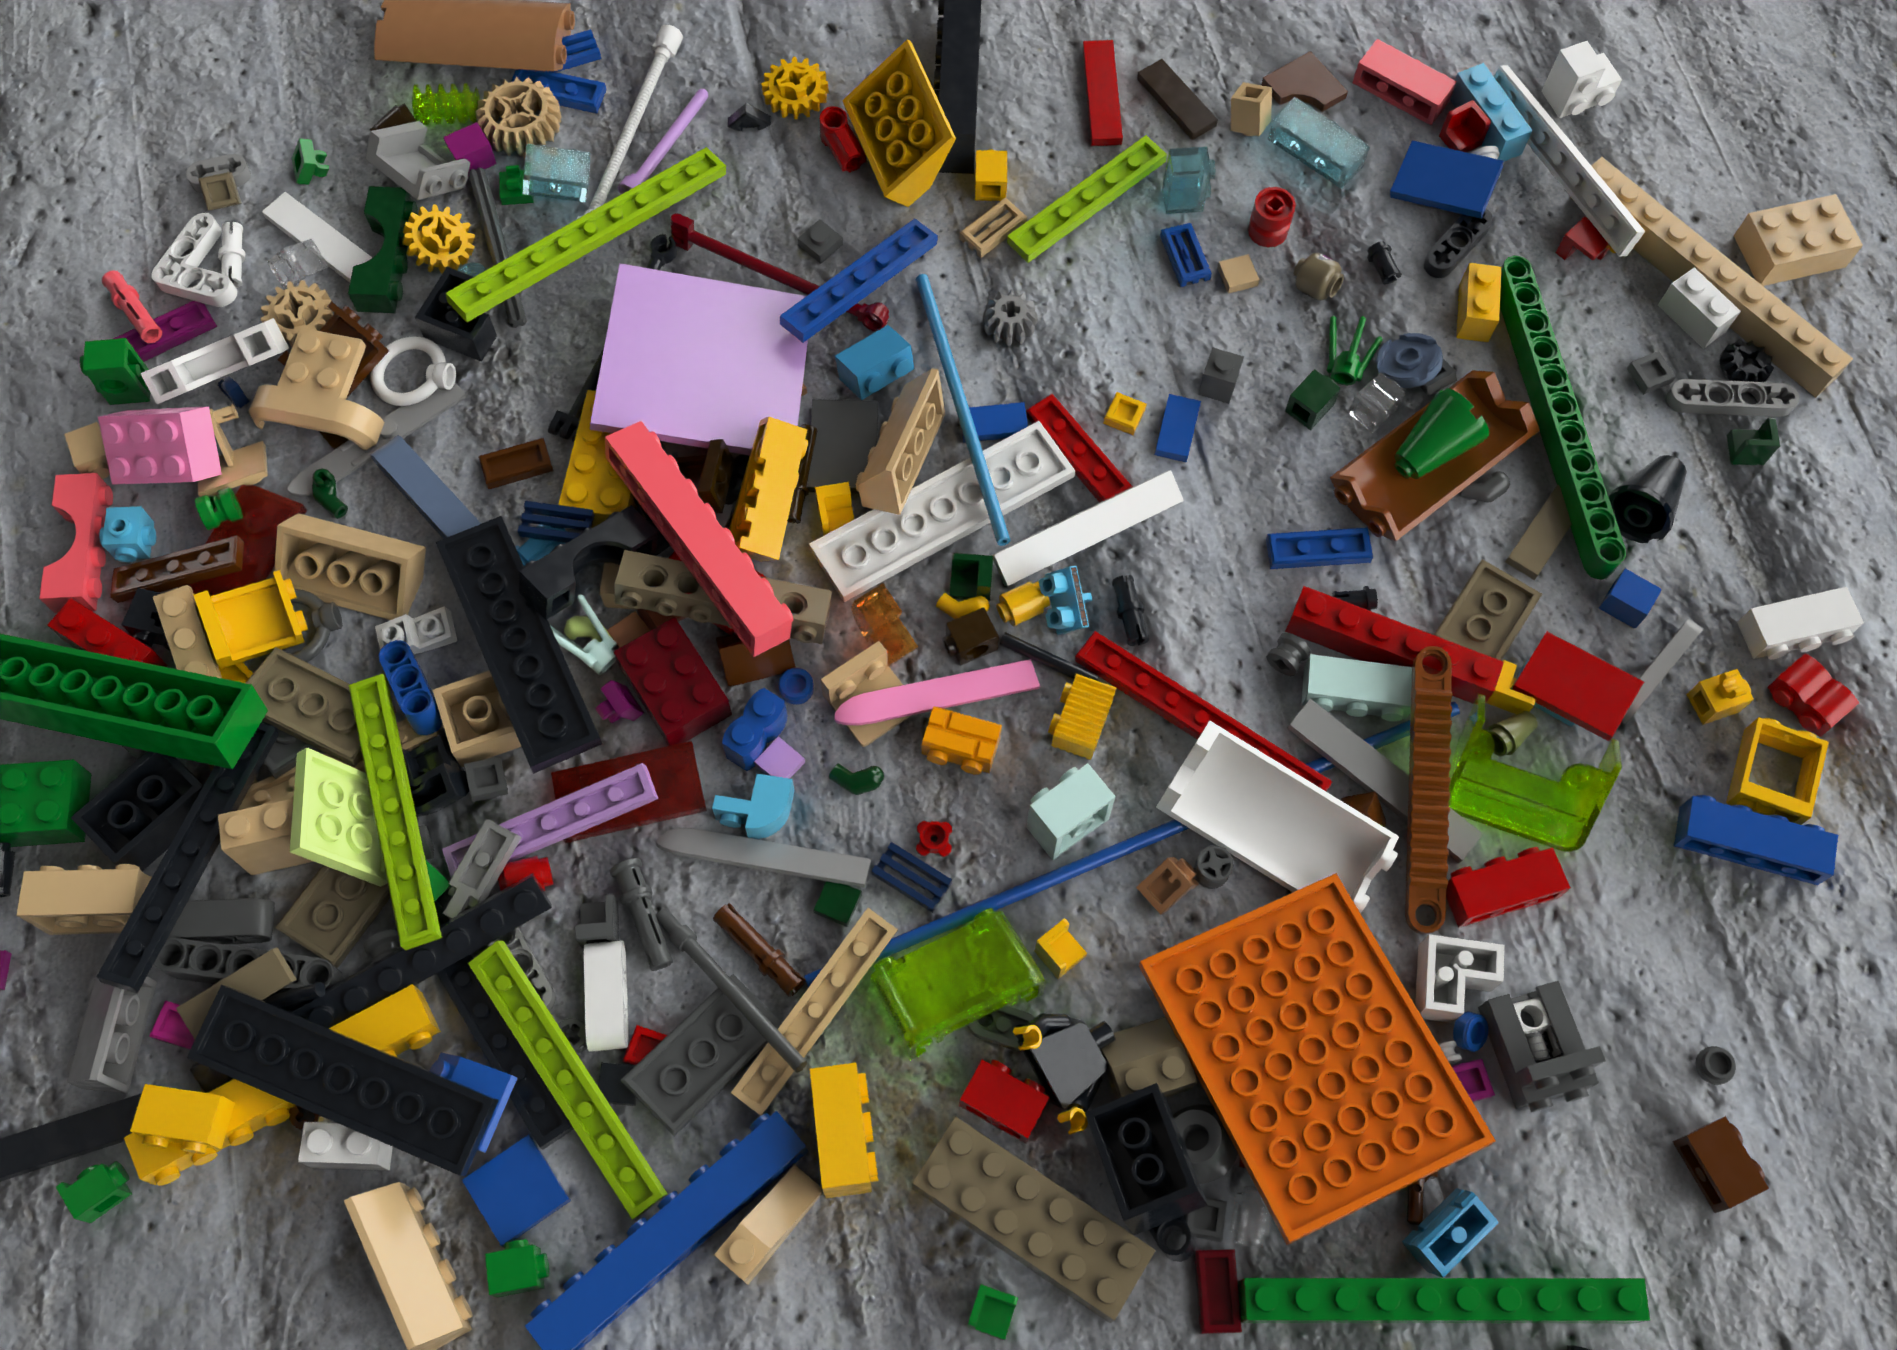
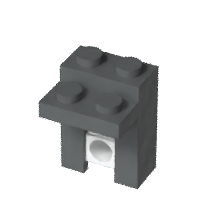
M1559 981L1537 986L1535 988L1536 991L1514 998L1507 994L1488 999L1478 1007L1480 1015L1484 1016L1488 1023V1036L1516 1109L1529 1106L1531 1112L1540 1111L1552 1107V1099L1563 1096L1566 1102L1576 1101L1589 1096L1587 1089L1599 1083L1594 1067L1605 1062V1057L1600 1046L1585 1049ZM1521 1011L1527 1012L1532 1016L1534 1027H1529L1523 1023ZM1546 1058H1551L1550 1060H1547V1061H1543V1062H1539V1063H1536V1062H1535V1060H1539V1061H1540V1060H1544V1059H1546Z

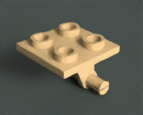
M231 404L215 411L210 408L214 435L222 451V455L218 456L222 474L198 481L199 497L203 495H217L218 490L226 487L234 488L243 484L253 485L268 476L266 446L264 442L260 441L232 450L220 427V423L239 418L235 406Z

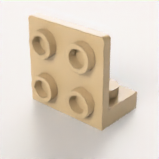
M880 641L821 678L823 696L835 712L841 704L854 696L903 685L888 666L887 650ZM910 716L865 725H846V727L862 747H866Z

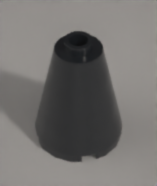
M1670 455L1660 456L1611 492L1609 500L1623 537L1638 543H1648L1652 539H1658V541L1663 539L1671 530L1687 473L1682 461Z

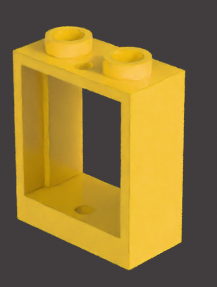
M1758 717L1744 729L1726 804L1731 806L1744 805L1750 807L1753 810L1752 812L1763 815H1781L1788 818L1789 822L1802 825L1812 817L1829 742L1817 738L1815 734L1809 731H1797L1783 726L1775 719ZM1758 743L1803 758L1794 797L1749 782Z

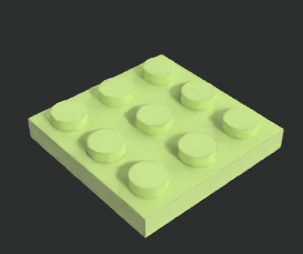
M309 748L299 751L296 757L290 853L381 887L387 884L388 881L366 773Z

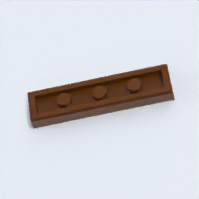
M233 536L114 568L110 598L120 603L132 600L138 588L162 592L242 571L244 541L239 536Z

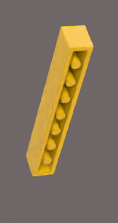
M413 984L329 1028L396 1057L408 1049L415 1050L427 1045L432 1041V1036L441 1032L424 994ZM236 1079L208 1092L222 1095L235 1102L222 1149L230 1145L237 1146L249 1141L254 1137V1132L265 1126H275L283 1123L290 1117L289 1109L296 1106ZM135 1133L124 1137L139 1179L158 1186L175 1181L181 1176V1171L193 1165L199 1166L212 1161L218 1156L217 1152L220 1151V1149L207 1148L205 1154H197L181 1150L182 1144L169 1142L167 1148H157L142 1144L144 1137Z

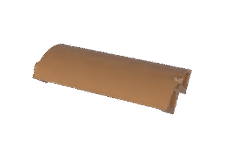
M384 0L381 5V10L384 11L383 20H377L375 60L554 72L562 70L563 64L566 63L567 50L566 46L562 45V37L571 35V30L575 26L574 12L570 10V3L526 0Z

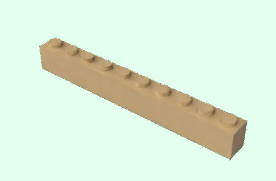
M1603 157L1591 165L1645 230V233L1633 249L1673 282L1695 267L1741 311L1729 328L1746 342L1753 340L1755 346L1759 348L1765 346V353L1773 356L1771 362L1815 398L1834 382L1853 360L1850 355Z

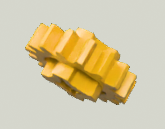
M793 57L791 63L780 59L781 66L770 65L771 73H764V82L761 85L764 102L766 105H771V112L775 113L781 110L782 118H786L790 113L793 114L794 120H798L800 113H803L808 118L810 117L811 109L819 112L820 103L827 102V94L829 93L828 81H826L825 71H819L818 63L809 66L808 58L799 63L797 58Z
M433 204L431 212H428L422 206L419 209L418 215L415 213L410 214L409 220L404 226L402 243L409 246L406 253L408 256L416 255L418 257L416 261L417 266L426 263L428 264V272H432L434 267H439L441 274H443L446 267L458 271L460 264L464 266L467 264L475 247L472 245L475 234L468 233L471 226L469 222H460L462 214L458 213L452 216L450 215V207H446L441 212L438 210L437 205Z

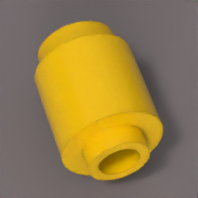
M1039 581L1033 584L1027 582L999 595L1000 603L996 604L1002 621L1004 623L1009 621L1012 626H1016L1044 613V609L1050 606V600L1048 596H1044L1041 593Z

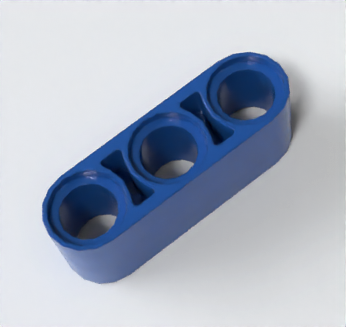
M395 640L387 643L381 648L378 656L400 709L416 734L427 736L435 733L443 723L435 697L421 666L406 642Z

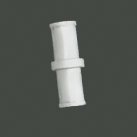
M225 222L221 228L222 247L218 250V258L221 261V274L228 276L230 280L232 278L234 286L239 288L242 286V263L245 261V251L242 249L243 226L233 222L232 233L230 222Z

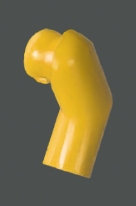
M944 593L939 598L936 607L953 619H957L983 607L987 612L990 605L989 601L983 596H976L958 602L947 593Z

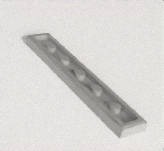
M1310 699L1287 728L1366 791H1376L1379 801L1408 823L1409 775ZM1450 808L1448 814L1449 842L1447 848L1449 856L1460 863L1483 833Z

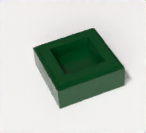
M826 881L813 911L817 915L848 927L862 896V891L846 884Z

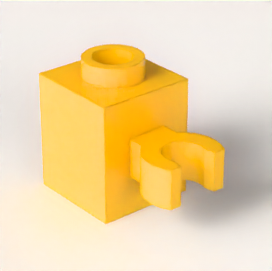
M1738 669L1699 681L1686 694L1702 725L1739 713L1754 700L1748 682L1741 677Z

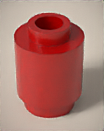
M538 855L508 862L498 878L500 890L502 891L533 873L543 891H546L545 887L554 885L548 857L538 858Z

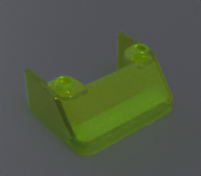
M1478 693L1458 739L1449 771V777L1451 778L1449 785V807L1467 819L1551 848L1553 847L1560 851L1572 852L1580 849L1585 844L1622 769L1619 741L1611 739L1598 768L1582 763L1573 764L1564 770L1559 782L1491 759L1495 743L1492 735L1486 730L1481 729L1485 722V695Z

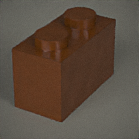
M1726 1116L1673 1141L1674 1146L1714 1213L1730 1209L1769 1189L1764 1181L1765 1175L1761 1166L1754 1159H1751L1743 1146L1741 1133L1733 1124L1729 1123Z

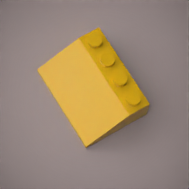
M907 39L842 101L884 197L909 207L931 188L956 137L913 44Z

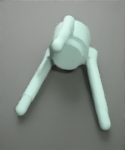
M579 594L577 599L602 641L599 642L597 639H593L583 649L551 626V629L560 646L580 658L598 675H602L616 661L613 653L614 650L612 649L617 645V642L608 635L585 597Z

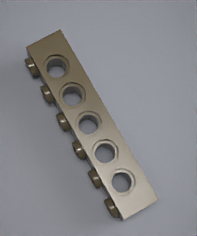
M624 550L614 583L615 604H620L630 609L640 608L655 611L665 616L675 615L691 618L701 623L711 622L726 625L731 628L682 561ZM766 578L780 604H786L791 613H795V615H792L793 622L790 638L797 639L802 643L813 642L822 644L830 612L832 591Z

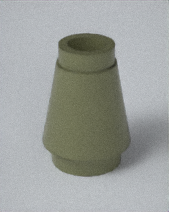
M1523 711L1490 725L1488 732L1485 734L1486 745L1498 756L1512 755L1533 730L1537 728L1538 722L1535 716L1528 711Z

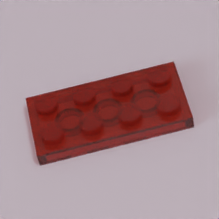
M241 485L235 496L241 507L243 518L234 522L228 520L221 522L219 527L214 528L205 544L239 536L244 541L242 571L189 584L193 593L197 594L208 590L210 596L266 580L275 565L277 525L298 513L305 515L307 509L304 504L255 485Z
M684 742L551 772L555 799L557 800L643 763L648 768L658 799L563 839L565 843L707 811L693 742Z

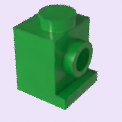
M117 1161L109 1166L102 1163L90 1166L77 1176V1181L73 1184L61 1182L56 1186L73 1218L90 1224L132 1195L126 1184L130 1180L129 1175Z

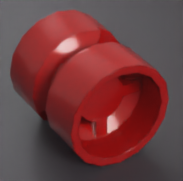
M1268 187L1258 193L1247 229L1249 237L1254 243L1269 248L1276 247L1285 241L1296 207L1295 199L1290 192L1279 187Z

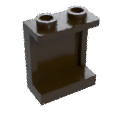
M716 439L710 440L707 455L675 458L681 474L685 479H690L694 483L700 499L704 504L709 503L715 514L723 513L735 460L724 440ZM634 497V500H635L636 505L641 508V510H642V512L644 513V515L646 516L647 520H651L650 517L647 515V513H646V512L644 511V509L642 508V506L639 504V502H638V501L636 500V498Z

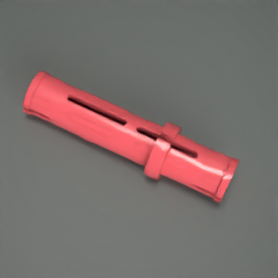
M112 270L105 273L102 277V284L110 292L111 301L116 308L125 313L144 342L155 343L162 336V330L140 302L136 289L127 284L120 272Z

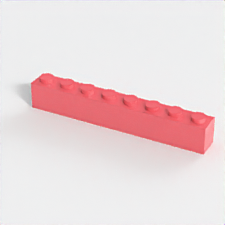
M639 421L605 436V455L607 461L751 655L755 657L790 639L793 622L790 609L786 604H780L774 596L769 581L764 577L761 578L754 570V565L749 555L745 552L742 553L735 545V540L730 530L726 527L723 528L719 524L711 505L703 503L698 496L694 483L690 479L684 478L675 458L672 455H667L662 449L654 431L649 432L643 422Z

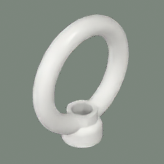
M417 336L401 338L387 345L386 348L389 352L370 372V382L375 394L384 402L395 406H408L419 403L431 396L438 388L450 390L456 380V369L452 363H446L441 348L433 341ZM413 349L428 353L433 364H430L426 370V382L406 393H398L388 389L384 382V372L389 362L395 356Z

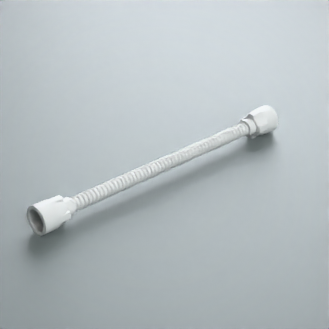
M662 25L652 46V50L655 53L651 67L591 204L584 215L605 203L662 69L670 57H675L683 35L679 29L672 25Z

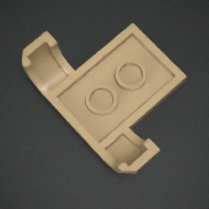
M300 328L278 385H261L257 388L249 408V414L255 425L259 429H263L264 421H272L336 434L353 441L363 450H368L375 446L385 422L370 409L346 400L366 348L363 340Z

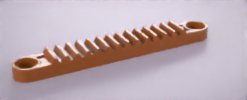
M1436 646L1422 649L1414 658L1412 664L1405 918L1410 929L1419 934L1433 933L1444 924L1446 917V888L1448 885L1447 858L1449 850L1447 844L1449 842L1448 814L1450 807L1448 801L1450 798L1449 785L1451 779L1449 777L1451 768L1449 758L1451 755L1450 742L1452 737L1450 734L1452 726L1450 719L1452 712L1451 699L1453 695L1451 691L1452 663L1448 653ZM1433 656L1439 659L1441 671L1438 674H1428L1423 669L1422 661L1425 657ZM1420 905H1427L1435 912V920L1430 926L1421 925L1416 919V909Z

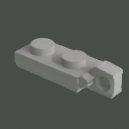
M489 819L485 820L448 883L452 885L448 894L453 897L443 914L452 919L486 900L522 837Z

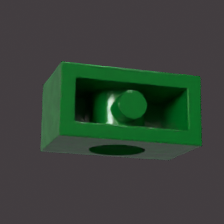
M126 338L85 341L84 355L80 357L81 371L85 376H88L94 384L96 391L102 394L109 405L150 402L151 393L140 374L149 369Z

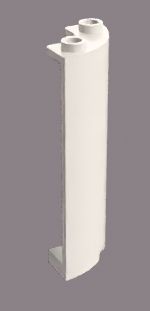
M1211 721L1204 728L1156 806L1162 812L1217 846L1225 848L1230 854L1291 892L1300 890L1337 873L1360 914L1370 899L1365 893L1371 880L1381 869L1387 872L1398 855L1393 850L1399 838L1398 835Z

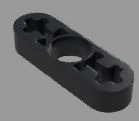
M1485 209L1482 219L1462 214L1435 243L1424 261V269L1427 274L1434 278H1444L1457 267L1487 234L1492 223V215L1487 209ZM1480 221L1473 227L1472 231L1468 229L1471 222ZM1460 237L1466 242V246L1457 247L1451 243L1450 238ZM1446 253L1448 255L1446 261L1437 264L1436 262Z

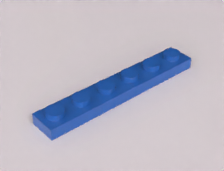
M914 218L781 314L780 325L804 343L936 246L938 235Z

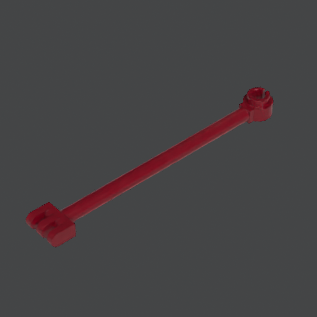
M678 213L671 216V237L674 239L676 246L688 251L695 244L806 295L820 287L695 231L694 220ZM880 302L870 305L857 303L846 311L856 316L858 321L862 322L867 329L873 332L885 327L889 321V310Z

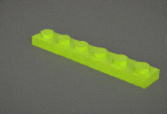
M1145 135L1007 236V244L1027 263L1031 262L1164 164L1167 159V153Z

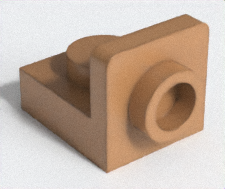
M1170 857L1160 864L1136 888L1159 914L1163 915L1189 890L1197 887L1199 883L1194 878L1197 874L1196 871L1185 859L1181 858L1178 861L1177 858Z

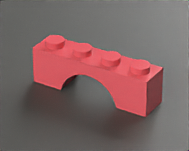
M98 473L55 476L52 506L66 521L75 524L76 535L71 548L61 559L43 567L39 599L54 613H58L70 598L89 610L96 611L97 600L102 595L100 575L101 567H104L106 563V553L100 543L99 533L100 529L104 527L106 508H109L113 503V492L111 487L104 482Z

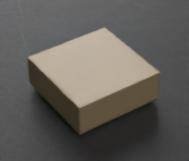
M1249 254L1219 261L1217 269L1228 294L1258 286L1260 279Z

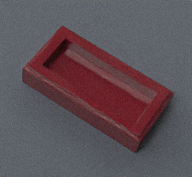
M1235 1249L1194 1251L1200 1334L1241 1333Z

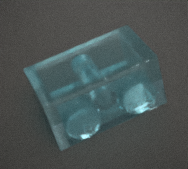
M526 144L522 194L586 203L591 153L576 149L568 150L548 147L542 144Z
M1208 147L1169 149L1162 186L1166 214L1203 212L1206 199L1211 197L1210 179H1215L1216 173L1214 159H1209Z

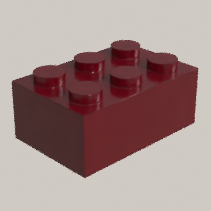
M675 617L613 651L620 670L671 750L732 715L728 698Z

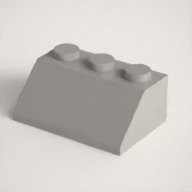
M147 976L137 994L101 983L97 977L91 982L88 989L89 1004L86 1015L80 1020L77 1034L79 1040L76 1051L69 1059L67 1065V1083L84 1090L128 1094L157 981Z

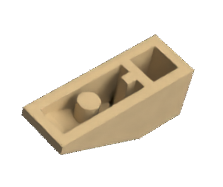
M794 1165L740 1222L714 1256L749 1285L823 1194L822 1187Z

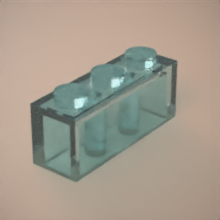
M1296 97L1273 119L1268 136L1269 141L1340 189H1343L1362 169L1370 146L1365 144L1360 138L1353 136L1336 122L1329 120Z

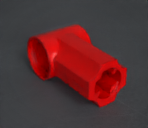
M836 106L825 108L820 113L819 118L821 142L829 147L842 171L853 172L866 162V154L848 125L846 112Z

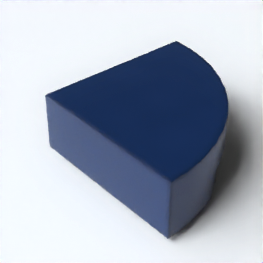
M226 375L218 382L217 386L237 408H242L250 402L239 384L229 375Z

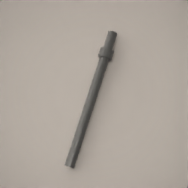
M666 908L660 910L656 917L658 922L671 935L670 941L679 951H685L796 1073L802 1071L806 1067L807 1061L696 941L697 936L687 925H681Z

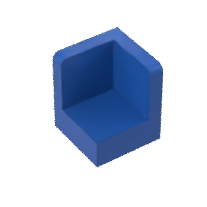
M1625 568L1612 584L1599 609L1628 626L1637 628L1650 612L1661 593V588Z

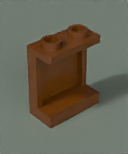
M331 301L327 307L334 312V315L320 331L362 339L366 345L347 395L348 398L389 350L380 342L383 336L368 323L363 328L357 323L361 318L347 305L340 309ZM286 350L277 360L285 366L290 353Z

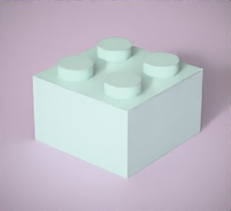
M1088 763L1079 770L1077 767L1071 768L1059 779L1060 784L1051 790L1047 787L1040 790L1030 800L1032 804L1029 807L1026 828L1052 860L1063 854L1110 818L1116 796Z

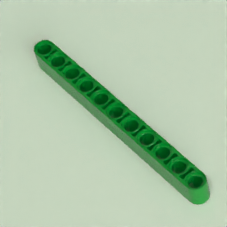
M1513 255L1504 261L1501 268L1500 309L1556 483L1561 488L1572 524L1570 527L1583 567L1590 577L1598 580L1607 579L1624 561L1626 548L1533 268L1526 258Z

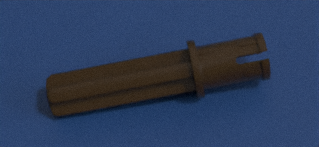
M808 424L800 426L807 429L805 439L808 440V447L805 456L800 461L799 479L794 489L787 523H801L805 496L809 495V489L806 486L818 430L815 426Z

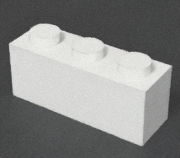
M1842 587L1751 608L1737 624L1752 658L1768 656V659L1772 660L1780 658L1795 649L1807 652L1821 646L1825 642L1831 641L1833 645L1849 641L1854 637L1853 633L1864 622L1848 588Z

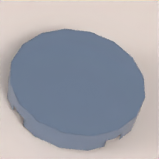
M1406 333L1399 335L1398 340L1392 342L1390 339L1384 343L1377 352L1375 362L1379 377L1386 384L1397 388H1413L1424 385L1436 377L1442 368L1443 355L1441 347L1437 345L1436 340L1431 336L1421 333Z

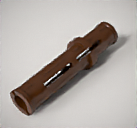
M730 903L725 904L716 912L713 921L723 928L744 952L759 966L758 970L762 975H768L788 997L793 996L802 988L806 980L784 959L785 954L780 949L775 950Z

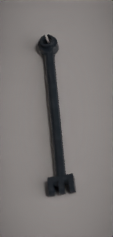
M660 234L652 239L650 243L651 260L646 268L660 270L662 266L664 267L665 264L674 260L677 255V247L671 236L669 237L670 243L668 247L666 234ZM669 248L668 252L661 253L662 251L667 250ZM604 348L568 414L557 410L549 424L548 433L557 435L563 425L560 437L568 440L574 431L572 442L575 441L587 390L596 391Z

